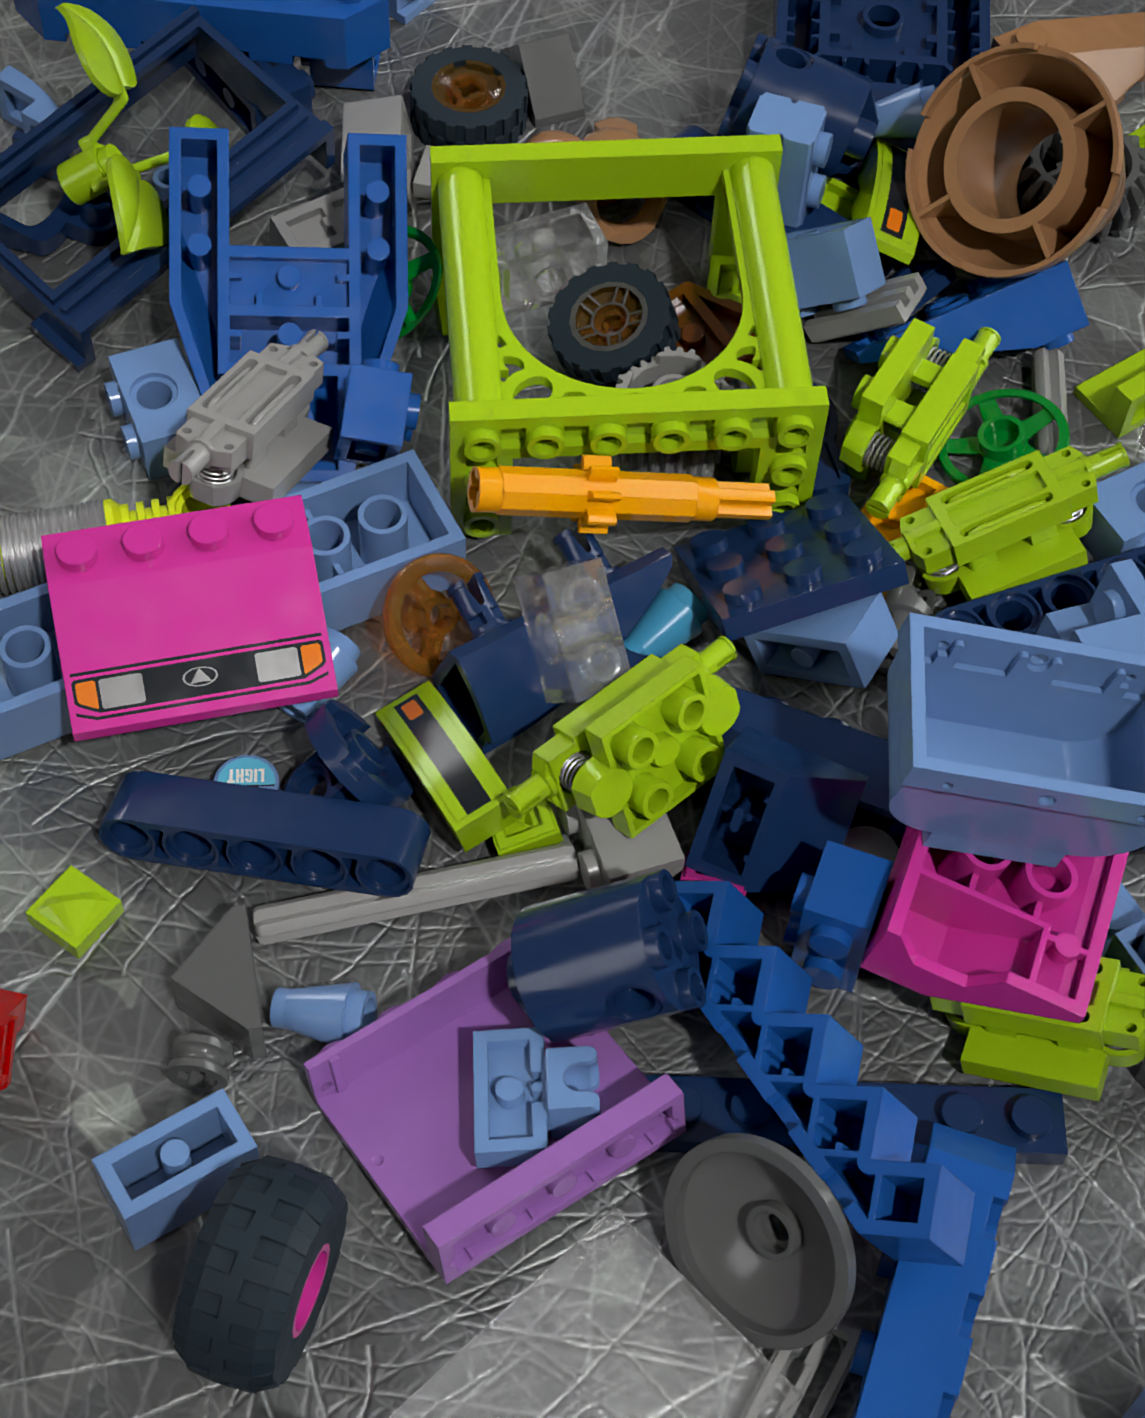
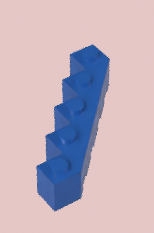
M14 0L16 11L45 40L67 41L70 34L68 25L63 15L55 9L56 6L62 3H72L92 10L115 29L126 48L133 49L138 48L144 41H147L194 5L199 9L201 17L240 51L249 52V59L253 61L293 65L295 57L324 59L325 68L348 70L390 48L389 0Z
M674 881L678 896L684 904L686 912L697 910L701 914L707 929L708 948L705 951L698 952L700 974L706 991V1002L700 1009L714 1029L728 1043L738 1058L737 1062L763 1099L773 1107L789 1130V1136L815 1173L830 1188L844 1208L842 1211L858 1234L896 1261L964 1267L975 1192L942 1164L910 1162L918 1117L884 1087L857 1086L864 1045L829 1014H806L812 977L778 946L758 945L764 913L729 881Z
M936 1122L933 1123L927 1145L914 1141L910 1162L942 1164L975 1192L964 1267L896 1261L884 1252L881 1253L876 1275L888 1279L887 1289L876 1331L872 1332L861 1329L851 1360L849 1372L862 1376L852 1418H950L954 1403L960 1394L973 1342L970 1336L979 1304L985 1295L998 1241H995L998 1222L1003 1207L1008 1202L1015 1176L1016 1148Z

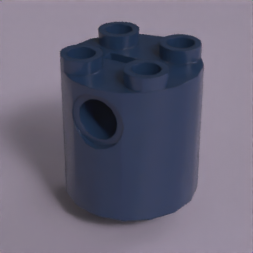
M758 33L716 136L746 135L747 125L760 95H763L765 92L791 98L792 103L800 100L824 106L825 111H827L824 132L833 134V143L825 168L818 167L817 174L827 176L826 184H829L836 173L858 161L862 162L879 124L872 91L873 80L779 39Z
M666 869L526 906L516 915L511 931V955L508 957L506 964L508 986L515 1001L537 1030L551 1042H564L701 1008L706 1002V991L700 974L698 952L705 951L708 948L707 929L701 914L697 910L686 912L685 906L678 896L674 879Z

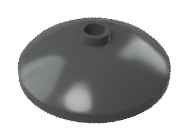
M726 1133L712 1137L691 1149L681 1158L675 1166L666 1188L664 1226L675 1266L690 1293L701 1307L718 1324L732 1334L751 1344L768 1349H800L815 1343L833 1330L845 1316L853 1298L856 1285V1256L850 1229L844 1214L822 1179L809 1165L787 1148L764 1137L746 1133Z

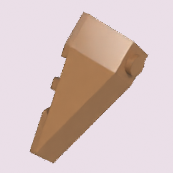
M1145 12L1034 21L996 36L992 40L991 48L1010 43L1032 42L1038 45L1057 48L1074 55L1090 66L1101 77L1108 87L1116 106L1124 100L1126 92L1135 83L1145 81Z

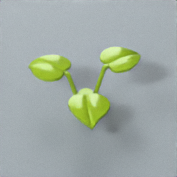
M62 3L56 6L55 9L66 20L71 40L84 71L91 82L102 93L114 98V100L87 136L78 140L82 152L57 166L59 183L66 195L77 205H84L110 190L121 255L141 250L158 249L169 242V219L157 191L150 183L141 180L140 173L169 163V152L131 164L113 144L109 143L104 146L97 142L128 103L129 97L126 90H130L137 85L135 69L121 37L106 20L83 6ZM201 114L190 116L185 124V127L218 128L212 120Z

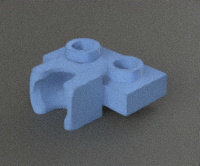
M536 1027L473 1031L474 1153L477 1169L519 1166L549 1147L548 1132H550L552 1139H562L601 1114L599 1096L596 1092H593L600 1086L597 1051L593 1047L576 1046L547 1048L545 1050L544 1035Z

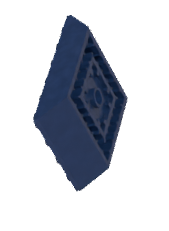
M774 0L772 37L872 79V91L876 102L918 82L921 87L934 85L936 89L947 76L964 62L981 52L989 50L990 0ZM873 138L862 162L858 161L836 174L857 175L876 138ZM917 138L879 139L908 152V148L914 150Z

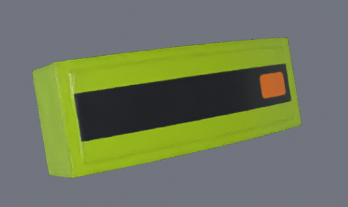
M876 138L856 176L860 192L850 210L852 220L871 217L878 251L909 265L915 254L920 231L913 219L906 192L905 171L907 151Z
M429 680L375 712L386 733L465 853L519 820L513 817L504 806L505 801L502 800V796L509 792L464 725Z

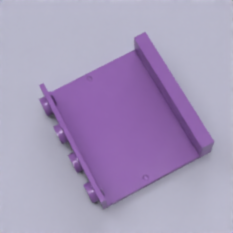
M511 938L504 940L491 953L466 968L446 974L435 986L403 1005L388 1008L379 1015L376 1021L349 1037L327 1044L315 1057L303 1063L313 1102L446 1285L686 1132L684 1094L667 1073L650 1083L607 1031L564 1042H551L544 1036L545 1050L547 1048L591 1046L597 1051L600 1086L593 1092H596L599 1096L601 1114L562 1139H552L550 1132H548L549 1147L519 1166L477 1169L474 1153L473 1031L535 1027L515 1001L508 986L506 964L508 957L511 955Z

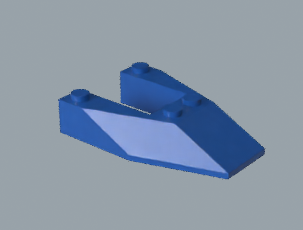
M169 127V306L200 396L250 350L260 353L270 343L291 346L297 344L309 330L315 329L316 335L321 331L328 340L327 350L317 357L324 363L323 383L314 391L313 400L309 403L308 418L333 427L332 448L299 482L321 483L354 471L357 463L334 460L343 392L351 363L363 365V360L367 358L391 361L408 310L407 135L347 134L343 154L344 248L229 245V129Z

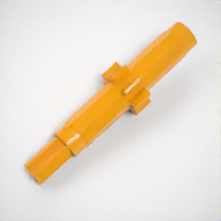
M584 454L581 457V464L574 463L573 469L502 465L497 467L474 466L469 474L467 488L468 504L471 512L495 513V515L570 518V521L577 522L578 533L607 534L608 526H616L617 520L685 523L690 521L711 522L715 518L769 520L772 517L771 505L776 502L775 490H770L768 483L717 481L714 477L692 476L691 474L620 471L619 467H612V456Z

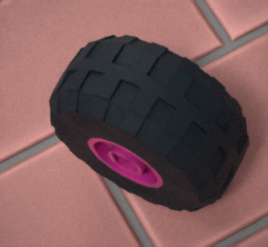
M269 1155L241 1163L240 1167L235 1168L229 1175L224 1187L220 1189L207 1219L204 1221L199 1232L195 1248L183 1277L184 1281L176 1304L172 1339L175 1342L174 1349L185 1362L189 1371L221 1385L253 1394L277 1388L289 1378L291 1371L296 1367L302 1356L303 1350L316 1325L321 1308L324 1305L345 1234L348 1202L346 1201V1196L335 1184L332 1177L307 1166Z

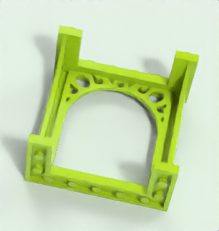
M780 134L430 146L431 239L439 251L442 272H444L454 401L449 402L450 512L464 536L485 538L498 534H511L512 516L471 512L467 496L470 471L474 466H513V459L520 458L552 459L555 457L582 456V454L615 456L618 454L654 452L673 454L681 451L721 449L737 451L744 448H754L749 483H768L770 490H775L776 502L771 505L772 511L782 513L804 506L812 498L830 404L826 386H813L778 193L783 155ZM715 195L708 264L710 268L711 255L735 256L742 301V316L737 331L730 343L708 365L693 374L666 384L642 388L604 387L581 382L554 371L532 356L514 336L506 321L501 302L493 203ZM743 355H754L752 365L737 360ZM505 364L518 366L522 370L509 376V369ZM720 377L737 378L745 382L751 389L719 390L715 380ZM532 385L546 386L552 392L548 398L514 399L520 391Z

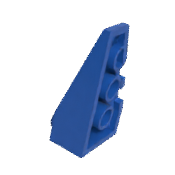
M1062 260L1044 271L1025 277L995 279L980 276L966 283L969 295L961 293L950 297H939L926 304L927 308L924 310L926 317L921 319V321L936 327L934 337L940 339L938 349H941L942 352L946 351L947 354L951 353V355L955 353L964 338L973 341L982 327L992 328L1000 335L1001 341L993 351L995 352L1044 347L1048 350L1060 348L1075 339L1073 332L1090 325L1067 260ZM910 316L905 324L898 325L885 337H876L874 333L870 337H862L842 347L846 358L858 363L878 362L890 337L894 335L901 338L909 324L916 317Z

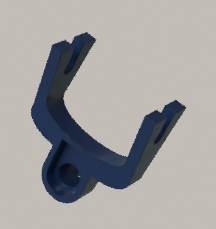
M16 130L12 136V144L25 135V133ZM67 156L41 177L58 180L57 166L71 157ZM110 190L84 205H77L65 193L54 211L45 220L33 226L24 225L0 212V241L7 248L39 256L54 252L63 244L67 237L91 246H103L111 243L118 236Z

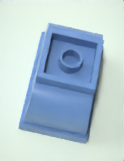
M911 612L908 614L898 630V652L887 674L889 809L891 814L901 823L922 830L923 846L1054 868L1065 855L1081 857L1110 856L1130 852L1145 846L1144 654Z

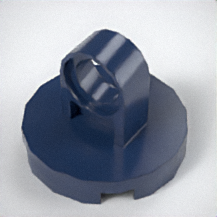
M329 699L320 708L314 709L306 716L305 729L316 752L289 777L284 791L310 794L316 784L326 780L327 787L324 797L402 808L404 803L410 799L409 796L413 793V786L406 770L391 748L386 745L379 751L374 743L363 734L371 726L345 704Z

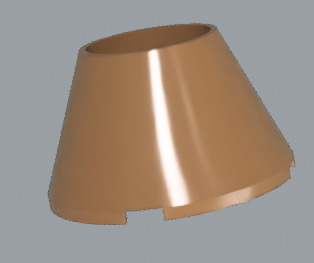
M1019 42L997 46L981 52L964 62L947 76L933 92L920 113L925 118L918 132L914 150L908 148L905 180L908 203L913 219L925 241L939 256L955 267L974 275L995 279H1013L1044 271L1067 258L1104 229L1120 206L1125 190L1126 172L1123 130L1116 103L1101 77L1081 59L1066 51L1032 42ZM1056 132H1060L1063 144V161L1059 177L1048 196L1037 207L1022 215L1017 200V184L1021 168L1030 152L1042 140Z

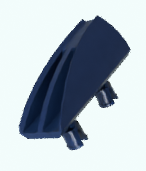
M567 528L553 538V543L559 548L570 570L576 577L580 585L577 589L516 619L508 620L504 617L484 581L485 577L482 572L473 574L467 583L468 589L460 580L446 590L447 596L453 601L473 639L449 651L433 673L432 680L434 687L456 714L484 755L533 726L559 707L585 684L631 633L654 601L672 568V553L661 547L629 564L612 568L594 534L578 533L577 528L572 533Z

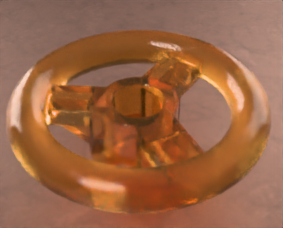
M450 553L427 554L405 565L390 583L382 606L383 632L390 650L409 670L432 678L433 673L443 660L439 659L445 634L452 631L457 622L462 620V617L453 601L440 591L431 589L422 579V576L432 572H448L457 575L468 583L474 573L481 572L471 562ZM484 578V581L486 582V584H487L489 590L491 591V593H492V595H493V592H492V589H491V587H490V584L488 583L487 579ZM436 605L438 618L433 624L430 615L433 607ZM402 626L407 633L421 639L418 652L408 643Z

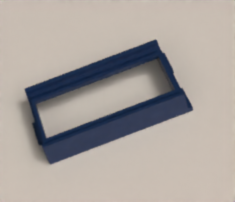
M194 5L129 54L135 69L137 85L130 90H126L129 100L118 116L197 55L268 117L229 149V220L309 154L326 169L335 164L334 127L325 119L320 121L201 17L199 9ZM91 83L1 152L0 208L80 147L78 140L87 136L112 105L114 98L105 95ZM168 197V198H167L165 201H163L162 203H163V205H164V207H165V210H166V213H167V216H168V219H169V197ZM118 237L55 289H52L0 241V286L36 318L30 323L31 329L79 373L96 359L90 333L169 269V242L158 249L141 250L121 255Z

